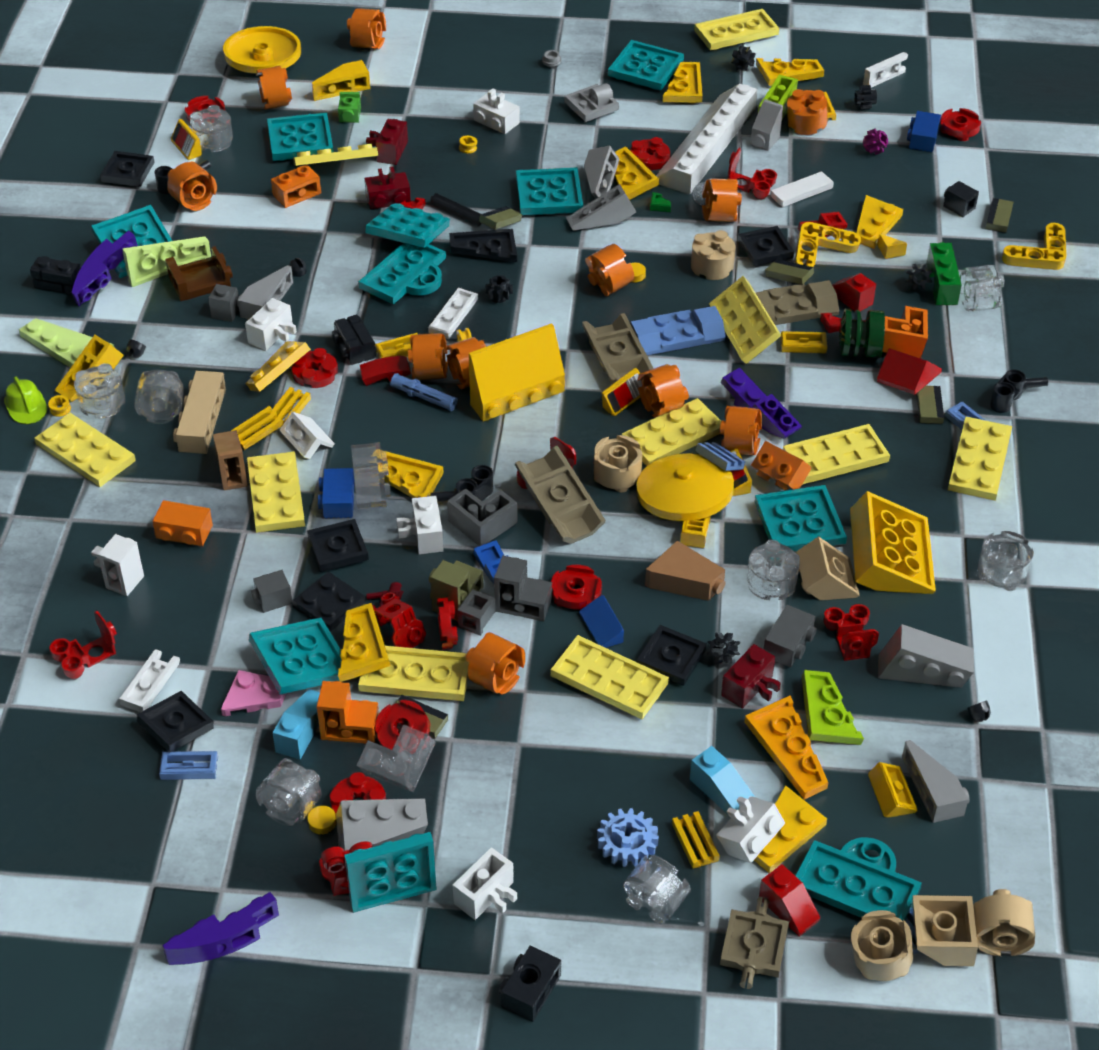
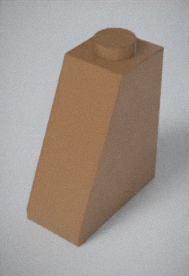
M237 430L213 434L223 490L247 487L243 452Z
M676 541L646 568L645 586L651 589L709 601L715 594H720L726 584L724 581L725 569L681 542Z

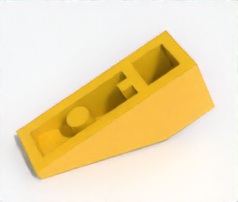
M362 60L342 64L312 82L314 101L340 96V92H358L370 89L369 71Z
M94 334L55 391L73 402L110 375L124 355L110 343Z

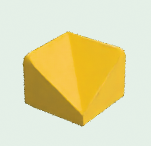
M879 234L877 246L885 259L904 256L907 243Z

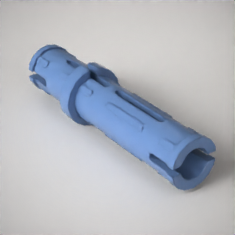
M398 373L393 375L390 382L391 387L407 392L410 397H419L449 411H453L458 402L457 397L423 385L420 380H411Z

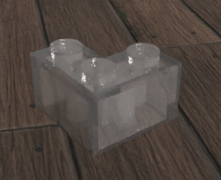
M380 442L351 445L357 509L387 507L386 498L391 497L390 484L384 481V476L389 475L386 451H381Z
M403 725L392 750L367 741L356 766L368 775L414 792L436 742L428 734Z

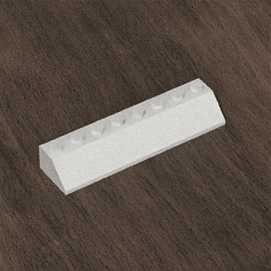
M738 84L720 94L656 175L659 179V185L690 195L756 109L757 89L749 85Z

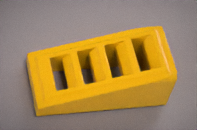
M711 516L698 520L684 521L680 542L686 546L705 548Z

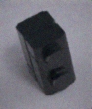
M47 256L38 257L30 269L34 288L72 295L73 285L81 267L80 264L70 262L69 260L50 259Z
M356 314L347 317V319L335 320L332 338L335 344H340V352L343 358L347 357L350 363L354 365L361 363L363 360L367 361L376 357L375 342L359 315Z

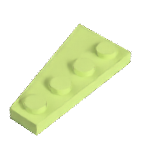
M206 237L122 249L128 281L132 287L167 275L166 258L174 257L177 265L180 266L211 257L210 245Z
M37 318L19 329L20 337L70 368L92 339L91 336Z

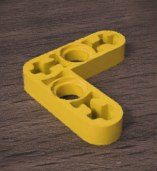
M805 222L802 224L798 234L794 263L803 265V259H807L806 266L814 268L818 246L854 253L860 246L861 237L852 231L813 222ZM825 235H831L835 240H828ZM802 246H808L812 251H805Z
M1049 223L1046 225L1044 233V248L1009 245L1003 250L1002 261L1011 266L1052 270L1062 269L1066 260L1065 228L1059 223Z

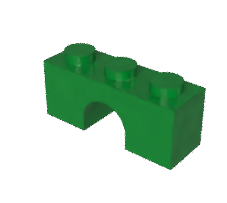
M930 243L926 264L928 271H932L929 277H934L933 295L935 304L958 305L962 284L952 243Z

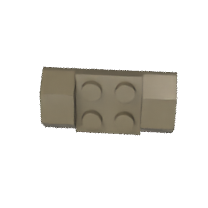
M830 280L810 283L806 286L805 284L755 292L775 325L820 318L821 313H832V316L839 315L837 293Z
M625 313L620 314L611 325L595 328L587 321L582 322V326L589 338V343L611 384H614L634 368H637L640 373L654 369Z
M558 445L553 447L543 458L528 464L521 461L515 462L517 470L526 482L528 491L549 524L553 525L562 541L573 544L593 535L605 523V518Z

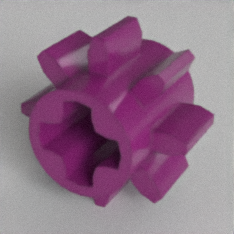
M876 128L867 131L868 135H865L863 139L865 150L875 153V155L883 153L884 148L888 145L886 133L881 130L877 131Z

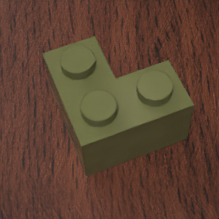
M443 560L437 568L431 571L429 576L432 611L438 613L439 607H442V605L437 606V598L448 597V601L454 600V620L458 621V609L472 589L481 592L484 588L483 571L457 560L454 564Z

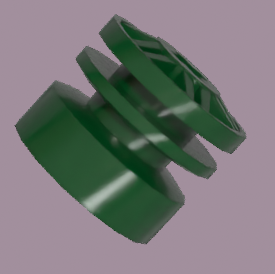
M844 309L839 325L841 356H848L849 348L852 347V356L857 357L859 348L863 347L866 358H881L885 334L884 311L869 310L866 319L862 320L860 310L856 309L854 320H852L851 309Z

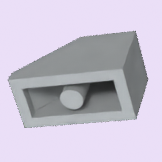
M767 99L763 101L752 127L751 145L769 151L780 139L783 105Z

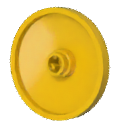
M272 26L251 27L240 30L227 38L223 45L224 59L231 67L247 73H256V70L275 66L288 68L299 59L301 43L294 33L283 28Z
M691 453L670 455L652 462L641 472L636 485L638 500L648 512L660 518L673 521H692L716 514L726 507L734 493V479L731 471L723 470L700 454Z

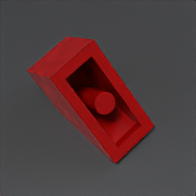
M862 273L841 279L832 285L837 293V299L854 311L857 309L861 312L873 305L876 283Z
M783 864L761 879L759 897H763L762 903H764V898H767L769 900L768 908L781 920L789 921L788 927L799 937L820 921L821 917L803 882Z

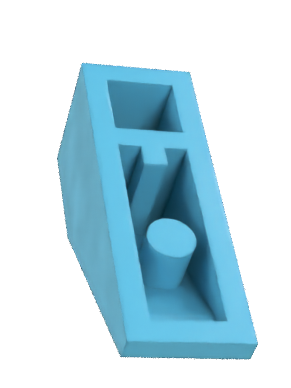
M308 689L283 713L273 731L276 753L301 760L319 727L317 703L320 692Z
M710 746L691 760L690 780L725 813H727L726 811L729 808L739 810L740 806L736 801L739 796L747 799L750 796L755 797L731 762L713 746Z

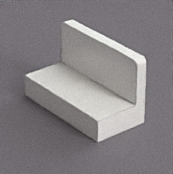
M295 412L289 415L280 429V432L304 458L311 459L320 444L331 448L335 444L313 419Z

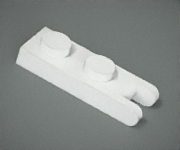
M903 52L866 68L863 85L874 87L905 73L906 67L901 66V62L907 60L908 54Z
M154 650L119 698L120 704L138 712L148 709L179 665L180 658L173 656L167 663L160 660L162 652Z

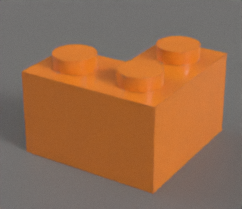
M905 306L901 319L885 316L883 352L887 353L888 349L891 348L921 358L928 340V310Z
M323 681L317 703L321 740L375 744L377 734L375 722L379 715L378 702L351 700L350 683Z

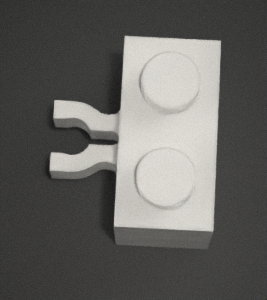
M491 89L473 103L474 120L506 134L520 123V106L504 100L505 94L502 92L496 96V90Z
M271 298L245 323L248 344L265 351L278 339L287 342L289 340L288 332L291 334L297 332L296 325L292 323L290 305Z
M437 497L412 498L413 518H396L399 539L416 535L419 554L444 552L443 532Z
M115 534L104 548L96 546L91 552L92 556L97 557L94 565L101 567L105 586L109 590L128 596L144 577L137 542L130 538Z
M739 796L736 800L740 806L739 810L729 808L726 811L731 819L716 836L727 855L752 863L784 826L785 821L774 803L750 796L748 799Z
M491 847L453 884L454 904L474 920L492 903L503 914L506 911V903L500 900V897L508 898L513 903L517 900V892L509 888L514 882L513 863Z

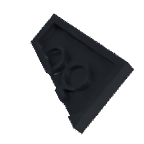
M513 229L449 233L451 253L517 262Z

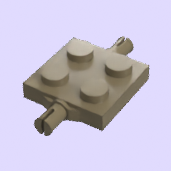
M763 897L757 898L755 911L743 912L731 909L720 965L743 971L740 982L742 988H745L747 978V989L753 987L754 974H764L779 978L789 921L776 919L768 915L769 900L764 898L763 907H761Z

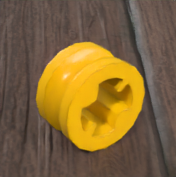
M467 135L459 139V150L462 153L469 154L477 150V139L475 137Z
M465 328L464 331L460 329L456 331L458 342L472 338L469 328Z
M64 395L54 396L48 402L50 413L53 416L62 417L71 411L69 399Z

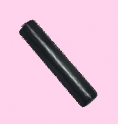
M438 193L431 196L432 205L476 226L482 224L479 221L481 213Z

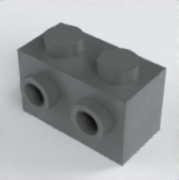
M786 605L765 638L764 650L774 655L776 662L791 668L796 659L800 660L802 658L807 641L812 642L817 630L814 627L815 616Z

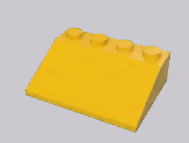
M552 323L469 353L470 405L483 422L565 391V373L555 328Z
M867 491L850 508L855 582L876 591L933 594L936 592L928 518Z

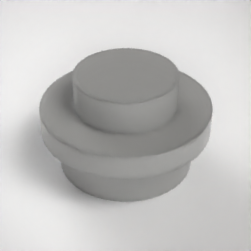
M549 50L544 53L542 62L547 67L554 68L561 63V56L559 52Z

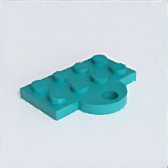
M403 243L358 281L359 288L391 304H395L406 293L412 295L430 294L441 286L442 273L438 265L446 259V252L430 244L423 248Z
M868 837L853 839L846 843L841 850L814 840L796 874V877L803 882L809 896L861 918L872 911H890L905 922L913 907L912 897L919 894L922 882L896 873V858L890 847L880 840ZM867 850H875L880 855L878 857H869L865 852Z

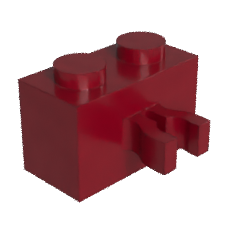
M387 119L380 133L370 130V137L366 138V144H372V147H377V162L397 165L408 143L407 121Z
M389 167V174L384 175L382 168L378 169L379 176L364 178L365 194L370 209L384 208L395 203L400 204L403 201H411L410 185L405 172L395 173L394 167Z
M753 644L723 675L721 696L742 709L758 692L763 699L769 702L772 698V691L768 690V688L778 692L781 686V682L772 678L775 656Z

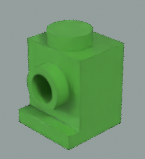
M340 92L338 106L339 122L359 123L361 112L360 92Z

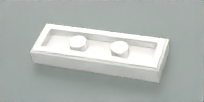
M821 171L771 190V197L781 207H785L832 189L834 182Z
M458 288L428 327L429 333H442L446 339H449L477 302L478 294Z

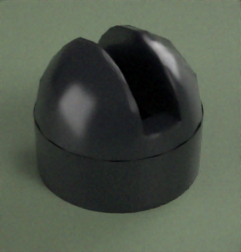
M295 258L290 261L289 266L292 269V276L301 277L306 274L307 269L303 259Z
M129 339L126 352L130 357L133 355V358H139L143 355L146 346L138 341Z
M987 700L967 708L970 716L976 722L986 721L991 714Z

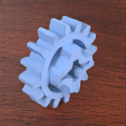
M632 808L629 809L628 814H624L622 809H618L617 816L609 813L608 821L601 820L600 829L597 830L598 849H603V857L611 855V863L615 864L618 860H621L623 867H626L630 861H632L634 866H638L639 859L647 862L648 854L654 855L656 846H658V827L652 826L653 819L651 817L644 819V812L642 811L638 815H634Z

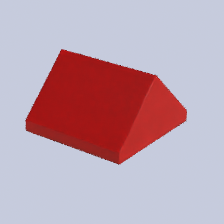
M889 348L877 376V382L915 395L942 372V368L927 360Z

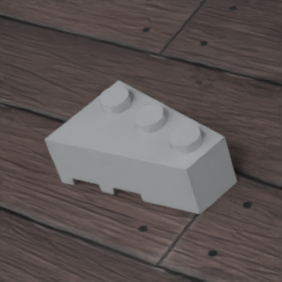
M903 624L879 653V679L962 688L974 673V648Z
M425 799L344 800L340 802L336 813L338 846L342 847L344 851L350 850L354 844L363 841L371 842L372 846L375 847L384 842H394L409 838L414 834H424L428 826Z

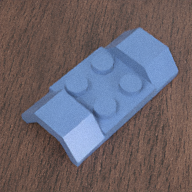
M715 306L695 309L692 312L685 310L652 316L647 319L630 322L647 355L725 341L726 338L723 319Z

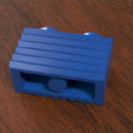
M917 111L916 117L911 118L907 134V141H910V149L933 152L941 114Z
M353 468L324 469V476L319 477V491L323 493L318 495V509H323V515L326 519L328 517L331 519L333 517L352 518L354 507Z

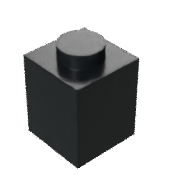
M958 181L945 190L943 207L961 217H965L976 209L979 191Z

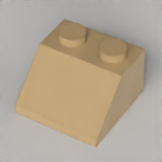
M818 536L796 552L797 568L801 573L803 581L801 585L807 594H812L819 600L848 599L859 596L850 558Z
M913 895L917 950L944 966H974L978 942L972 896Z

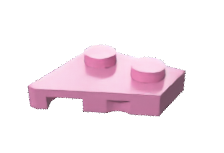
M238 670L222 705V716H231L230 711L247 709V713L263 708L281 707L287 693L279 695L269 676Z

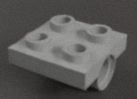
M607 83L602 85L595 84L564 96V102L585 122L619 110V103L613 98L612 89Z

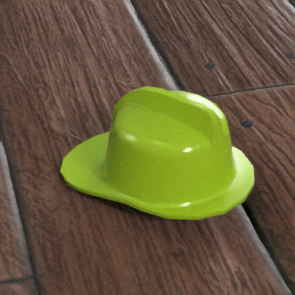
M15 376L14 382L6 388L4 404L14 421L20 424L36 423L46 415L47 404L41 392L32 381L26 379L19 380Z

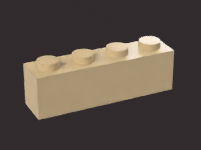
M196 371L193 380H190L189 394L184 397V410L179 413V426L174 429L173 435L174 442L178 444L179 452L207 454L226 391L223 372Z

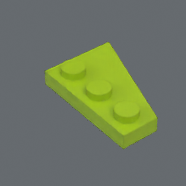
M804 670L801 677L809 739L861 745L864 737L861 731L856 730L851 712L846 711L841 701L843 697L830 672Z

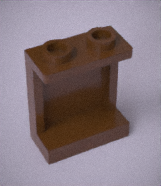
M216 246L211 247L212 257L178 266L174 257L165 259L168 277L180 301L210 294L216 284L231 287L230 279L233 278L229 265L226 266L223 253L218 252Z

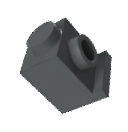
M472 589L458 609V627L481 636L483 628L495 613V598Z

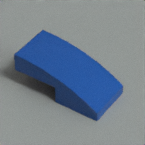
M497 540L476 547L473 550L476 560L493 584L502 555L505 556Z

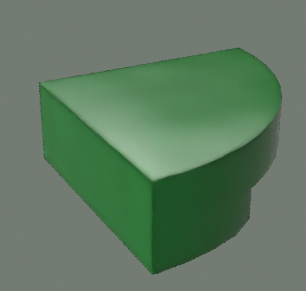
M652 192L650 211L671 212V202L663 198L662 194Z

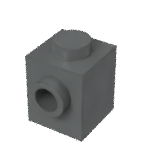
M216 284L208 298L211 318L233 322L239 311L237 306L238 290L236 287Z
M283 570L253 578L255 589L251 590L252 598L255 604H260L263 613L293 604L291 587Z

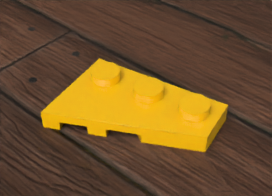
M756 58V66L769 86L773 85L779 75L795 78L798 81L824 77V69L818 60L793 59L792 62H783L781 59L774 58L773 62L763 61V58Z
M680 62L672 82L668 85L667 92L663 95V102H702L700 62Z
M626 146L615 151L620 159L615 178L617 184L621 185L629 200L659 185V179Z
M866 195L856 232L861 237L860 244L874 249L878 244L879 234L886 235L902 217L903 209Z
M285 342L259 370L250 376L251 378L246 382V385L251 391L260 392L311 349L306 342Z
M379 449L375 451L367 465L369 473L412 498L429 497L444 473L443 466Z
M372 603L347 610L343 633L344 645L340 656L342 660L341 668L338 671L340 682L391 666Z
M786 785L775 803L785 824L754 859L768 873L772 872L825 827L827 823L826 817Z

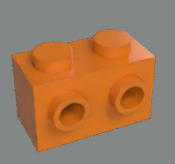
M308 165L300 166L297 169L271 178L273 196L285 208L321 194L320 177Z
M767 441L764 442L751 464L758 471L756 473L758 477L767 482L770 478L776 481L774 485L784 491L800 489L812 469L804 460Z
M165 500L162 501L152 521L156 538L198 546L204 545L213 526L210 508Z

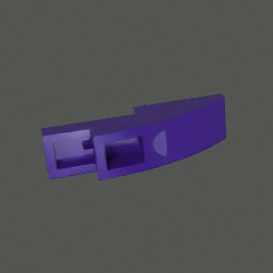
M128 230L113 244L108 239H105L84 262L72 289L73 298L78 306L89 301L93 294L107 286L112 279L109 271L115 269L124 260L122 249L138 246L135 235Z
M741 368L722 377L721 384L735 398V406L761 410L763 430L785 439L802 428V425L773 394L766 396Z
M271 892L262 897H257L241 910L230 913L221 922H219L214 914L206 919L199 920L193 927L180 935L171 937L167 943L162 945L167 963L169 965H185L204 962L231 954L261 939L259 927L279 916L276 898Z

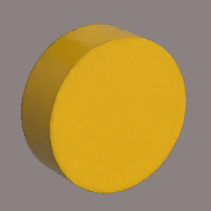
M631 263L634 271V280L632 282L644 280L646 276L645 266L640 263Z
M328 806L313 808L308 814L310 830L316 834L331 832L336 826L334 810Z

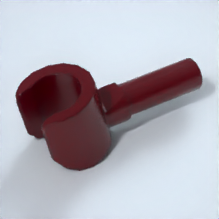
M393 582L387 591L367 593L366 597L367 600L378 599L386 593L393 592L401 599L404 591L400 590L402 587L401 583Z

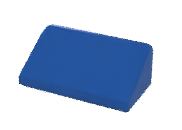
M604 595L599 596L579 611L596 644L607 648L623 643L624 630Z

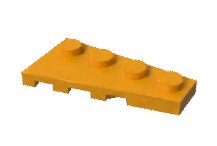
M787 696L745 715V723L805 800L826 790L828 780L817 755L813 753L808 734H805L802 728L801 718L795 712L794 702L791 696Z

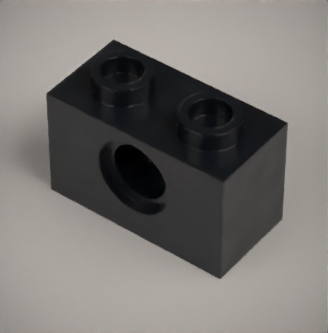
M530 945L524 955L520 954L517 957L513 967L514 971L510 978L505 977L499 989L501 1007L534 1022L561 977L562 960ZM530 980V981H533L534 983H532V984H526V983H524V981Z

